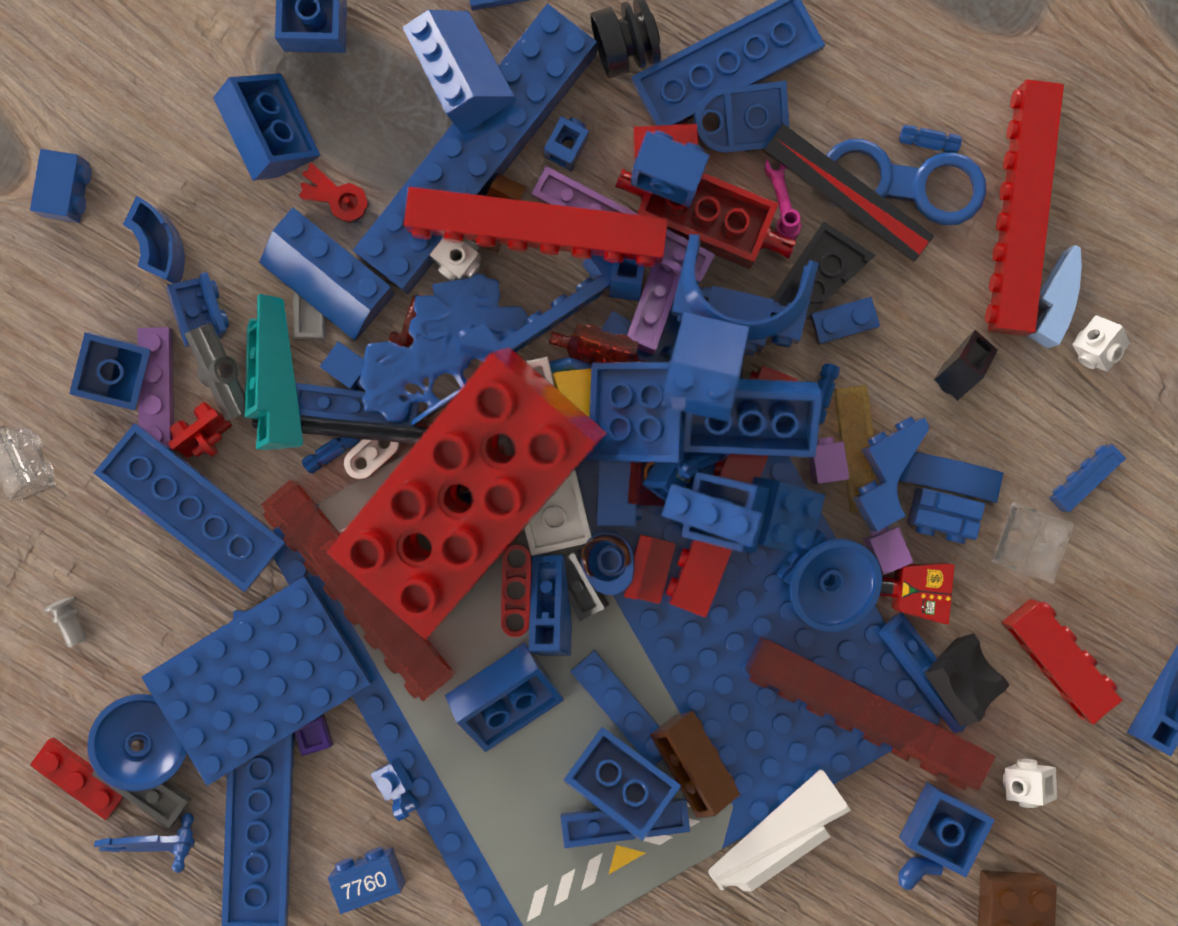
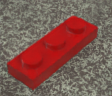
M54 737L47 740L30 764L32 768L105 821L112 816L125 798L92 775L94 769L91 764Z

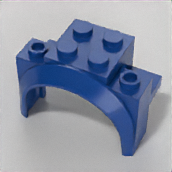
M690 234L672 307V316H677V322L681 323L683 314L686 312L748 326L749 330L743 354L748 356H754L756 352L761 353L767 337L772 338V344L782 347H791L792 343L798 344L801 339L819 263L809 260L808 266H804L795 300L791 304L787 303V306L779 305L780 303L774 302V299L713 285L711 288L706 286L705 288L699 287L695 278V265L701 244L699 242L700 235Z

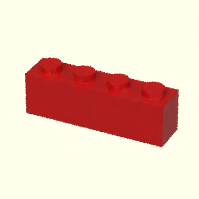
M1029 599L1001 623L1078 717L1094 725L1123 701L1115 692L1118 687L1107 675L1100 674L1095 668L1098 665L1097 661L1086 650L1081 651L1075 643L1077 641L1075 634L1068 627L1061 626L1055 619L1057 613L1047 602Z

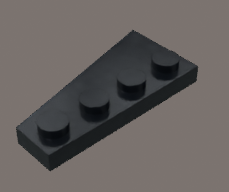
M823 221L772 299L782 306H787V303L791 304L796 298L804 266H808L809 260L818 262L806 314L807 318L876 255Z

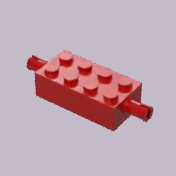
M622 169L621 176L618 177L615 188H620L641 197L640 201L642 202L637 214L667 218V229L689 240L690 234L700 235V247L716 256L750 269L757 258L759 250L763 248L785 256L787 259L792 254V248L797 240L771 231L770 224L778 207L776 202L703 173L689 208L630 185L632 173L625 169Z

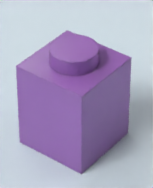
M833 437L817 439L816 457H808L812 484L849 479L844 442L834 443Z
M887 526L880 531H870L871 535L863 538L866 548L875 556L880 565L881 573L884 575L914 563L899 527Z

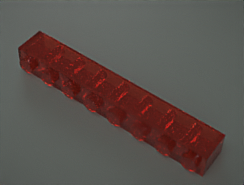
M289 480L260 504L265 510L263 516L267 522L274 528L278 526L286 535L283 537L286 545L293 552L299 551L305 558L303 562L305 568L314 577L319 575L326 585L323 586V589L332 600L336 601L338 599L346 608L343 613L353 625L359 624L366 632L363 635L366 642L374 650L380 649L386 657L384 659L386 666L394 674L399 672L406 681L404 683L405 689L413 698L419 697L422 701H425L455 675V671L428 639H423L326 553L341 533L298 481Z
M762 635L744 668L751 675L749 680L765 689L768 684L778 688L777 694L792 703H795L796 699L807 703L806 709L822 718L825 713L835 717L834 724L849 732H852L853 728L864 732L862 738L880 747L882 742L893 747L891 753L906 761H909L910 757L921 761L920 768L935 776L938 775L939 771L950 776L948 782L965 791L968 786L979 791L996 757L987 750Z

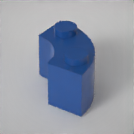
M136 196L123 225L134 233L139 242L141 255L138 267L170 283L181 282L185 266V253L176 227L164 213Z

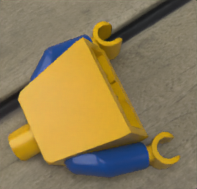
M572 357L549 361L556 389L589 417L592 366L588 362Z

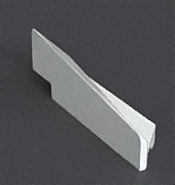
M819 770L708 870V873L720 890H725L728 886H738L742 891H753L830 838V835L823 826L848 813L851 809L823 770Z

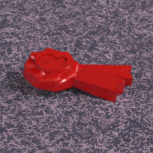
M313 163L309 164L308 170L302 172L306 179L317 185L315 187L301 183L302 191L299 193V197L302 200L328 203L333 215L344 222L352 223L364 217L369 203L362 188L351 183L336 186Z

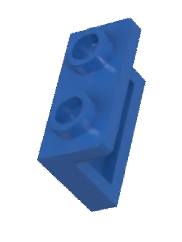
M208 272L201 273L199 278L167 284L166 290L185 347L190 345L184 333L208 323H212L218 338H223L226 328L229 327L226 312L219 309L216 300L219 298L218 287L215 280L210 281Z

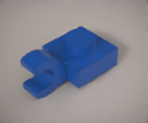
M399 759L379 767L371 773L385 801L393 800L392 811L398 821L409 816L408 813L419 808L416 799L409 792V789L414 785Z

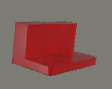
M639 534L634 552V576L632 583L624 591V597L634 600L641 599L656 604L661 602L675 549L674 543Z

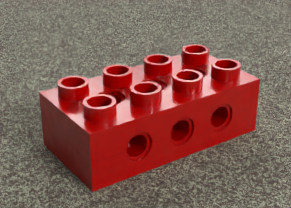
M508 347L491 352L326 553L426 640L457 607L607 432L511 348ZM500 434L508 435L514 441L516 447L514 456H507L499 449L498 440ZM459 484L469 488L473 495V504L461 501L457 491ZM419 533L429 539L431 550L421 547L418 541Z

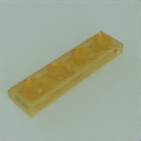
M867 385L834 389L840 442H844L849 479L846 480L850 513L860 512L852 497L860 494L858 488L872 480H875L877 484L879 483L861 450L869 446L867 440L874 436Z

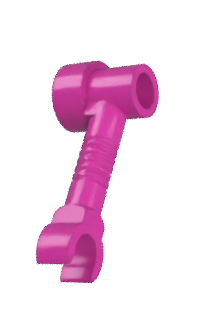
M766 160L764 171L773 183L780 210V218L776 223L775 232L796 240L801 230L800 214L792 209L785 182V167L779 163L780 169L773 170L769 165V161Z

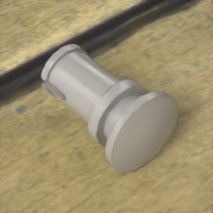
M75 597L60 599L44 609L45 613L52 611L54 616L51 618L52 622H57L67 648L87 639L75 615L78 613L77 609H72L70 602L76 600Z

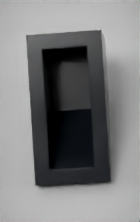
M974 330L942 365L934 381L938 383L942 391L950 394L958 401L984 378L998 349L979 332Z

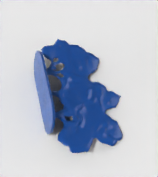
M483 274L473 275L459 287V293L453 307L447 306L438 296H416L414 304L416 317L411 320L409 326V334L414 339L413 345L407 348L386 341L370 343L366 346L363 358L365 365L361 370L359 383L366 392L362 398V403L365 406L364 410L369 412L379 411L387 422L397 424L405 419L409 412L410 403H428V409L411 422V426L419 424L446 407L460 391L458 389L443 400L438 399L432 392L433 383L438 376L444 373L453 374L462 388L467 382L463 372L471 360L477 358L484 362L486 359L457 351L455 346L457 339L460 338L458 333L470 324L478 326L485 322L497 341L501 342L499 337L509 329L514 327L516 330H519L527 325L525 320L529 316L520 306H499L498 302L501 297L500 283L498 280L487 278ZM426 377L430 383L428 387L423 384ZM409 383L419 385L424 394L418 391L414 395L406 391L404 387ZM400 396H407L409 400L402 402Z

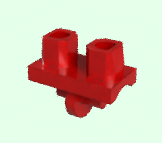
M203 402L194 409L193 413L197 421L192 425L181 420L169 427L173 439L168 444L172 450L179 451L187 459L193 455L199 457L204 452L214 457L219 453L215 444L223 439L221 434L233 426L230 420L225 421L220 412L206 402Z

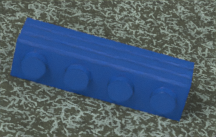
M1113 444L1099 446L1094 451L1095 455L1091 459H1085L1080 464L1081 468L1077 472L1074 471L1066 477L1067 481L1063 485H1058L1052 491L1053 495L1049 499L1062 512L1072 511L1126 459Z

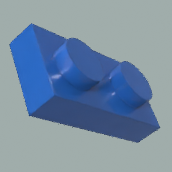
M872 297L810 315L818 345L880 327Z

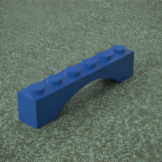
M1178 645L1127 731L1131 736L1169 756H1172L1178 746Z

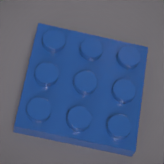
M670 362L592 363L589 418L607 434L589 453L588 460L683 463L685 412L661 406Z

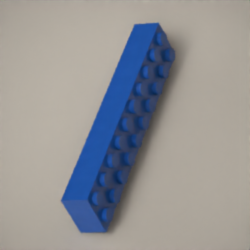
M547 3L498 65L517 100L464 135L453 123L353 249L355 254L405 294L409 295L434 263L430 254L442 240L443 236L431 235V239H419L412 237V233L408 232L404 227L408 187L486 196L496 176L505 173L597 56V41Z

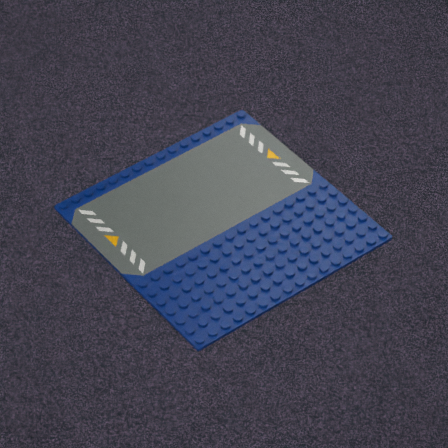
M672 303L660 339L666 343V346L674 349L681 323L677 322V316H672ZM602 342L574 357L575 359L588 362L591 366L592 363H635ZM660 353L655 362H671V359ZM499 436V449L505 454L501 436ZM408 453L380 468L371 477L357 481L273 529L274 532L287 541L274 557V560L288 585H291L303 576H308L371 679L372 684L353 695L352 698L389 763L399 759L414 785L409 789V792L416 799L419 806L416 811L481 926H590L749 834L819 770H823L834 785L940 722V717L934 706L879 635V632L886 623L876 606L861 622L851 628L837 632L817 630L809 626L798 616L791 602L790 584L783 581L777 575L782 565L788 563L787 559L792 552L757 544L756 553L732 550L706 618L671 605L668 602L670 596L665 594L671 577H678L681 566L677 565L678 558L683 547L688 549L692 540L681 536L684 523L662 516L666 502L643 486V488H637L636 501H642V519L635 521V527L597 525L599 461L588 460V456L576 468L592 537L600 532H615L627 539L633 549V554L639 534L675 544L661 602L656 604L641 599L626 598L623 595L624 591L618 595L604 594L609 606L581 621L570 604L572 621L571 656H539L533 653L553 681L564 701L487 752L457 724L445 695L523 643L529 647V628L520 637H510L501 628L503 554L450 615L425 640L326 553ZM768 456L760 478L781 481L807 489L789 456ZM637 462V469H643L646 462ZM458 485V496L463 501V494L471 493V491L465 485ZM821 513L817 529L826 535V541L836 539ZM525 529L510 546L522 544L529 548ZM419 533L418 541L421 547L431 550L429 539ZM586 544L533 556L563 555L566 557L577 550L582 552ZM515 549L510 552L508 558L511 565L521 567L525 564L526 555L523 551ZM830 574L826 576L824 582L830 579ZM511 582L508 585V593L513 598H521L525 595V587L521 582ZM513 613L507 618V623L512 629H521L525 624L524 618L520 614ZM595 649L660 726L677 714L693 711L702 722L706 735L718 750L722 763L734 778L735 785L741 795L716 816L703 818L696 817L687 801L691 832L647 837L643 842L639 839L564 848L560 813L598 808L568 786L563 779L601 727H604L640 754L570 672L571 669ZM664 759L661 760L656 767L676 781ZM679 789L674 798L685 797L681 789Z

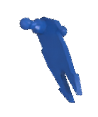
M185 813L182 816V825L177 830L176 836L153 835L115 839L107 838L96 840L94 847H100L99 851L106 852L169 851L175 855L172 870L180 873L185 868V857L189 855L190 849L194 847L195 839L192 838L193 831L191 830L194 816L191 813Z

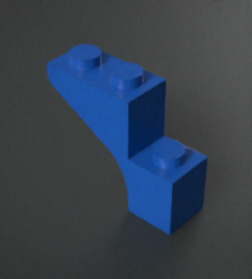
M910 416L895 424L897 430L889 435H886L883 431L867 440L869 446L861 449L879 481L878 484L875 480H872L858 488L860 494L852 497L870 531H880L906 516L899 503L897 485L902 472L929 430L925 417L914 420Z

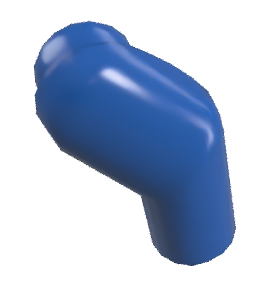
M912 857L899 871V885L903 889L911 890L925 874L941 876L943 866L929 858Z

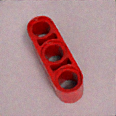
M522 544L511 545L505 550L502 557L501 628L510 637L522 636L530 625L532 556L529 548ZM518 549L524 552L526 562L523 566L515 567L511 565L508 557L512 550ZM518 581L524 585L525 595L523 597L513 598L510 596L508 585L511 582ZM513 613L520 614L524 618V626L518 630L510 628L507 623L509 615Z

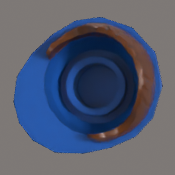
M600 532L590 538L586 545H584L581 552V565L589 583L597 592L605 595H618L625 591L632 583L635 571V558L633 549L626 538L615 532Z

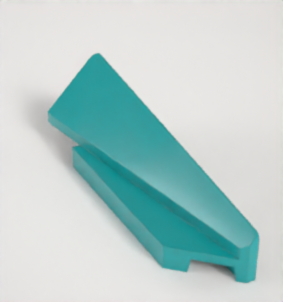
M264 294L257 296V319L250 318L246 334L245 418L258 419L256 450L297 448L303 445L284 300Z

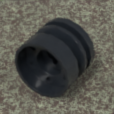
M633 0L634 13L628 1L621 3V19L617 18L612 7L590 13L591 28L594 39L597 41V51L608 78L629 73V57L633 56L639 68L646 67L645 54L652 65L661 61L659 31L646 0Z

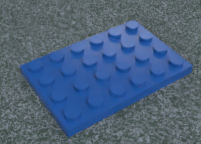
M307 575L141 677L207 786L372 684L371 679Z

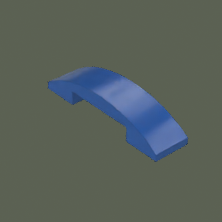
M915 452L902 472L899 482L912 483L997 503L1003 472L953 459Z

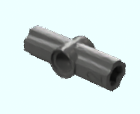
M212 323L184 333L199 364L198 378L203 385L211 389L225 421L245 414V393L238 380V363L231 356L226 355Z

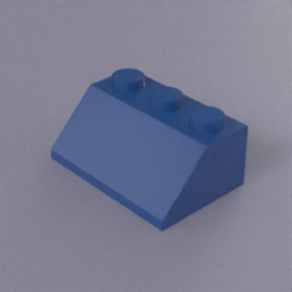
M281 73L229 77L213 97L253 181L280 177L321 156Z
M525 643L511 650L508 654L445 695L457 724L485 752L564 701L537 657L529 651V647Z

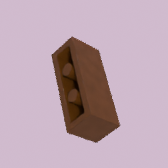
M693 711L673 716L649 734L674 779L681 785L680 789L697 818L716 816L741 795L735 785L734 778L726 770L719 757L718 750L710 742L703 729L702 722Z

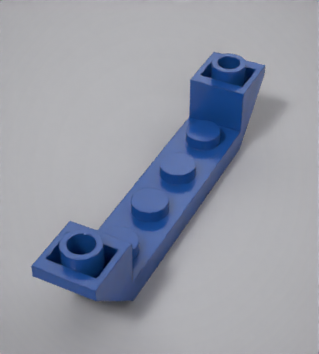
M591 255V259H585L582 265L591 277L576 286L577 292L569 297L566 294L559 296L550 304L551 309L543 314L540 310L535 312L525 320L527 325L519 330L513 327L499 337L501 342L497 341L485 322L477 327L474 324H470L458 333L460 338L457 339L455 348L459 353L487 358L491 352L508 347L515 353L602 296L610 285L612 262L604 261V256Z

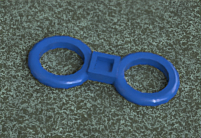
M865 139L845 140L833 146L826 154L834 162H837L840 157L848 153L859 152L868 155L876 162L880 171V181L875 190L876 193L883 198L914 202L918 211L929 221L940 225H959L972 219L982 208L987 194L986 179L980 166L971 158L956 152L939 153L928 158L919 168L891 164L887 153L876 143ZM942 166H953L961 169L968 175L972 183L973 194L969 204L957 212H945L937 209L929 202L926 195L925 183L928 175L933 170Z

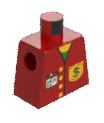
M938 562L906 565L895 570L894 578L882 577L880 596L892 597V609L949 625L955 564Z

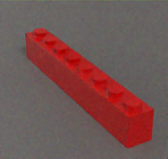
M1026 79L1013 91L1011 96L1010 108L1014 109L1013 120L1009 122L1007 128V139H1010L1009 151L1006 152L1003 160V169L1007 171L1006 179L1002 183L999 198L1003 200L1002 212L998 214L996 220V230L999 231V239L992 253V260L996 262L995 273L991 275L989 280V292H992L991 304L987 306L985 313V322L989 323L988 332L1027 336L1036 331L1064 84Z
M408 187L404 227L408 232L412 233V237L419 239H431V235L443 236L444 241L451 243H463V239L475 240L476 245L483 247H495V243L508 244V249L515 251H527V247L540 248V253L547 255H559V251L572 252V257L579 259H591V255L604 256V261L623 263V259L636 260V264L639 266L654 267L655 263H662L668 219Z
M763 365L758 368L757 372L752 371L748 378L753 380L798 381L797 378ZM729 454L727 458L714 465L713 475L752 484L754 476L761 477L769 455ZM692 539L689 548L683 547L678 558L677 565L681 566L678 577H671L665 594L670 596L668 602L671 605L706 618L732 549Z

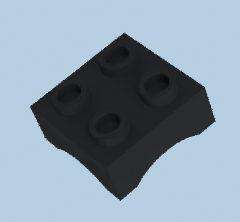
M974 633L955 639L924 673L960 726L980 722L985 716L988 706L1010 686L1004 676L999 674L988 663L982 653L980 641Z

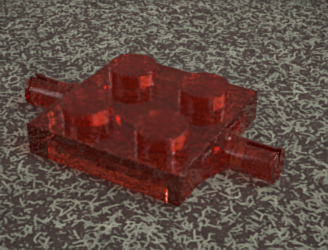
M577 323L571 337L552 331L548 343L567 349L569 357L588 362L591 366L592 363L648 362L638 358L636 351L639 342L632 340L624 334L615 335L602 331L599 327L591 324L583 325Z

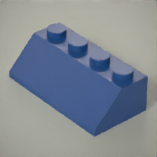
M427 10L402 27L446 115L463 135L517 100L468 11Z
M294 207L273 229L259 261L262 266L354 341L361 336L395 295L391 286Z

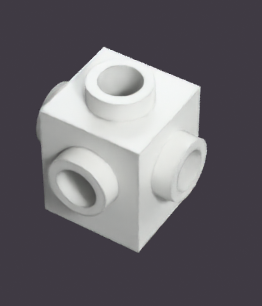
M443 237L430 254L432 260L441 266L437 271L449 281H454L455 278L457 280L471 278L478 273L482 266L479 263L482 259L477 252L479 247L472 240L463 239V243H451L444 241Z
M1095 315L1087 327L1079 332L1072 345L1079 356L1078 360L1081 364L1090 369L1096 367L1108 372L1113 364L1122 358L1130 341L1123 326Z
M1019 759L1017 764L1006 767L1003 775L1006 800L1019 802V806L1025 808H1036L1039 805L1043 806L1057 800L1056 767L1037 765V761L1033 759Z

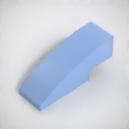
M1077 245L1062 252L1040 289L1038 307L1042 311L1037 318L1035 333L1027 336L1046 348L1060 345L1076 308L1082 269L1081 248Z

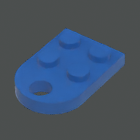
M787 81L720 88L708 93L698 104L694 115V124H697L698 138L706 147L717 152L727 153L766 148L783 124L790 128ZM707 113H714L719 120L718 127L712 132L705 130L702 125L703 117Z

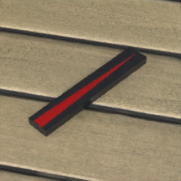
M785 124L780 127L764 149L765 153L912 262L917 260L933 239V234Z

